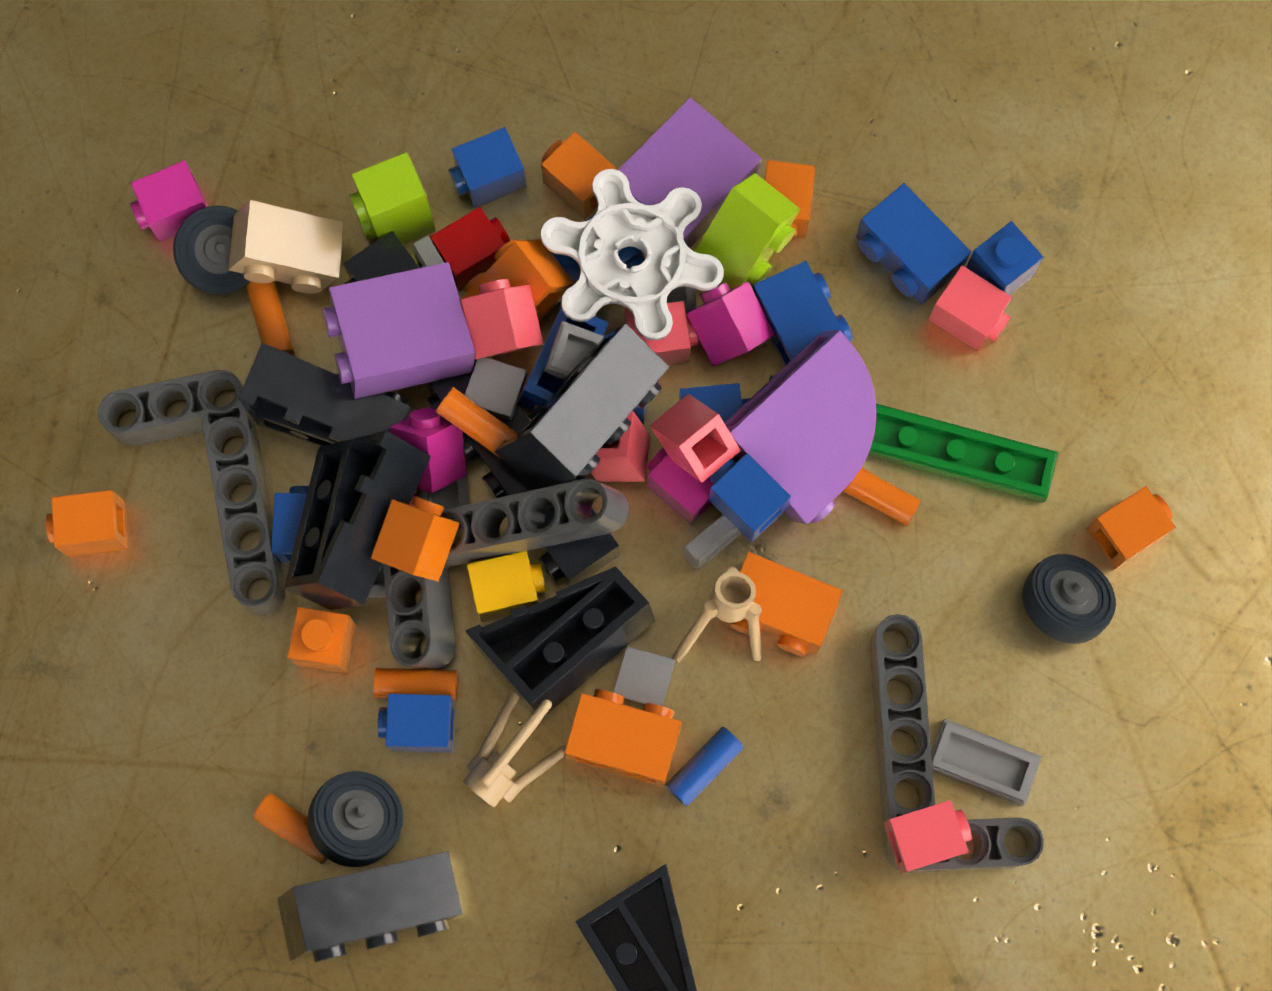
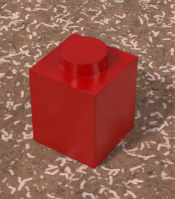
M481 207L430 236L443 262H449L454 282L459 292L464 290L466 284L472 278L486 272L497 261L495 259L496 252L510 241L505 228L498 218L495 217L489 221Z

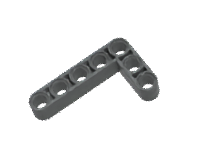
M214 370L117 390L108 394L99 405L98 418L101 425L123 445L139 446L204 432L232 593L251 613L268 615L275 612L282 606L285 599V583L281 562L272 553L273 517L256 423L239 400L243 388L241 381L232 372ZM224 390L235 391V397L230 404L224 407L214 406L215 398L220 392ZM186 400V406L182 413L175 417H166V410L172 402ZM136 410L135 420L129 426L117 427V421L123 412ZM233 436L244 437V443L236 453H222V447L229 438ZM241 483L252 484V492L246 500L242 502L231 501V493L237 485ZM250 530L261 531V540L254 549L249 551L239 549V541L246 532ZM258 578L269 579L270 588L263 598L258 600L248 598V588L254 580Z
M581 479L443 510L442 517L460 523L458 530L462 528V537L456 545L454 538L439 582L415 576L383 564L390 648L394 658L405 666L440 670L452 661L456 642L448 567L612 533L619 530L628 517L629 505L626 497L621 491L593 479ZM601 496L603 500L602 508L593 517L591 513L592 505ZM554 506L555 515L553 521L546 527L545 516L550 508ZM507 517L508 527L505 533L500 536V525ZM421 587V598L419 602L416 604V593L418 589ZM426 637V648L421 655L420 644L422 639Z
M900 614L888 616L881 621L870 640L883 823L889 819L935 805L922 634L920 627L913 619ZM891 629L902 632L907 638V651L902 653L890 651L884 645L883 633ZM895 679L907 683L912 692L910 703L903 705L892 701L887 693V683ZM902 730L912 735L916 743L915 752L912 756H901L893 750L890 741L894 731ZM899 782H910L918 789L920 800L915 809H906L896 801L894 793L895 787ZM1025 818L967 820L975 842V853L972 858L963 860L956 856L907 873L1004 869L1031 864L1041 855L1044 838L1039 827L1034 822ZM883 824L884 848L887 860L892 867L899 870ZM1009 829L1020 831L1026 838L1027 849L1020 858L1012 856L1005 849L1004 836Z

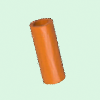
M275 281L271 283H249L246 289L261 343L293 356L295 352Z
M454 387L451 388L435 411L496 456L498 455L494 451L504 440L509 441L519 435Z
M862 467L853 481L843 490V492L905 526H908L922 501Z
M375 668L373 681L374 698L388 699V694L451 695L454 701H457L458 670Z
M269 793L256 809L253 819L320 864H324L327 858L318 851L312 842L308 831V817L274 794Z

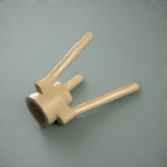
M730 567L726 573L717 579L710 600L704 604L701 614L672 656L676 663H679L688 653L709 621L714 617L728 623L738 622L744 618L748 620L752 659L754 661L761 660L762 647L759 617L762 608L753 602L756 588L753 581L747 575L738 572L735 567Z
M512 690L479 752L467 765L471 772L463 782L492 807L495 808L502 798L511 803L521 789L565 756L566 747L561 746L517 779L511 780L517 771L508 763L552 706L550 700L545 699L542 701L499 756L493 752L489 757L519 699V696Z

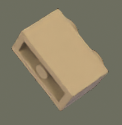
M250 200L234 214L228 270L244 274V278L251 282L271 283L279 281L291 284V288L297 292L318 293L339 278L344 222Z

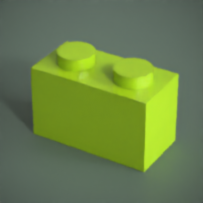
M408 152L352 174L357 192L349 196L367 240L376 237L378 241L393 231L400 242L405 244L436 231L426 193Z
M754 173L731 189L694 252L712 255L721 262L724 269L721 283L727 282L730 289L748 281L753 288V284L766 279L771 272L773 266L768 261L774 252L779 253L792 239L796 230L791 224L801 209Z

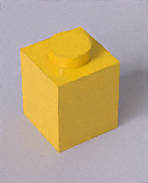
M527 551L467 564L476 609L481 622L511 615L510 611L524 605L527 608L539 603L538 594L547 593L540 563L530 565Z

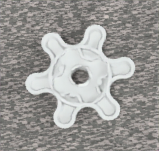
M606 169L595 176L592 184L593 193L598 202V211L593 218L584 222H575L564 217H555L545 222L541 229V241L550 252L571 257L580 266L581 275L579 280L572 287L568 288L562 296V310L573 321L582 322L594 317L597 311L605 305H622L632 312L635 319V327L641 336L648 340H660L669 334L673 325L672 315L668 310L666 302L671 290L682 286L700 291L715 289L723 279L724 269L716 257L694 252L687 247L684 241V229L701 212L702 203L696 192L689 188H676L662 202L655 205H644L632 196L629 181L622 172L615 169ZM628 246L640 249L645 256V261L642 264L632 266L631 269L626 268L627 265L618 257V252Z

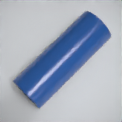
M722 726L665 784L666 788L687 807L744 749V746L728 729Z

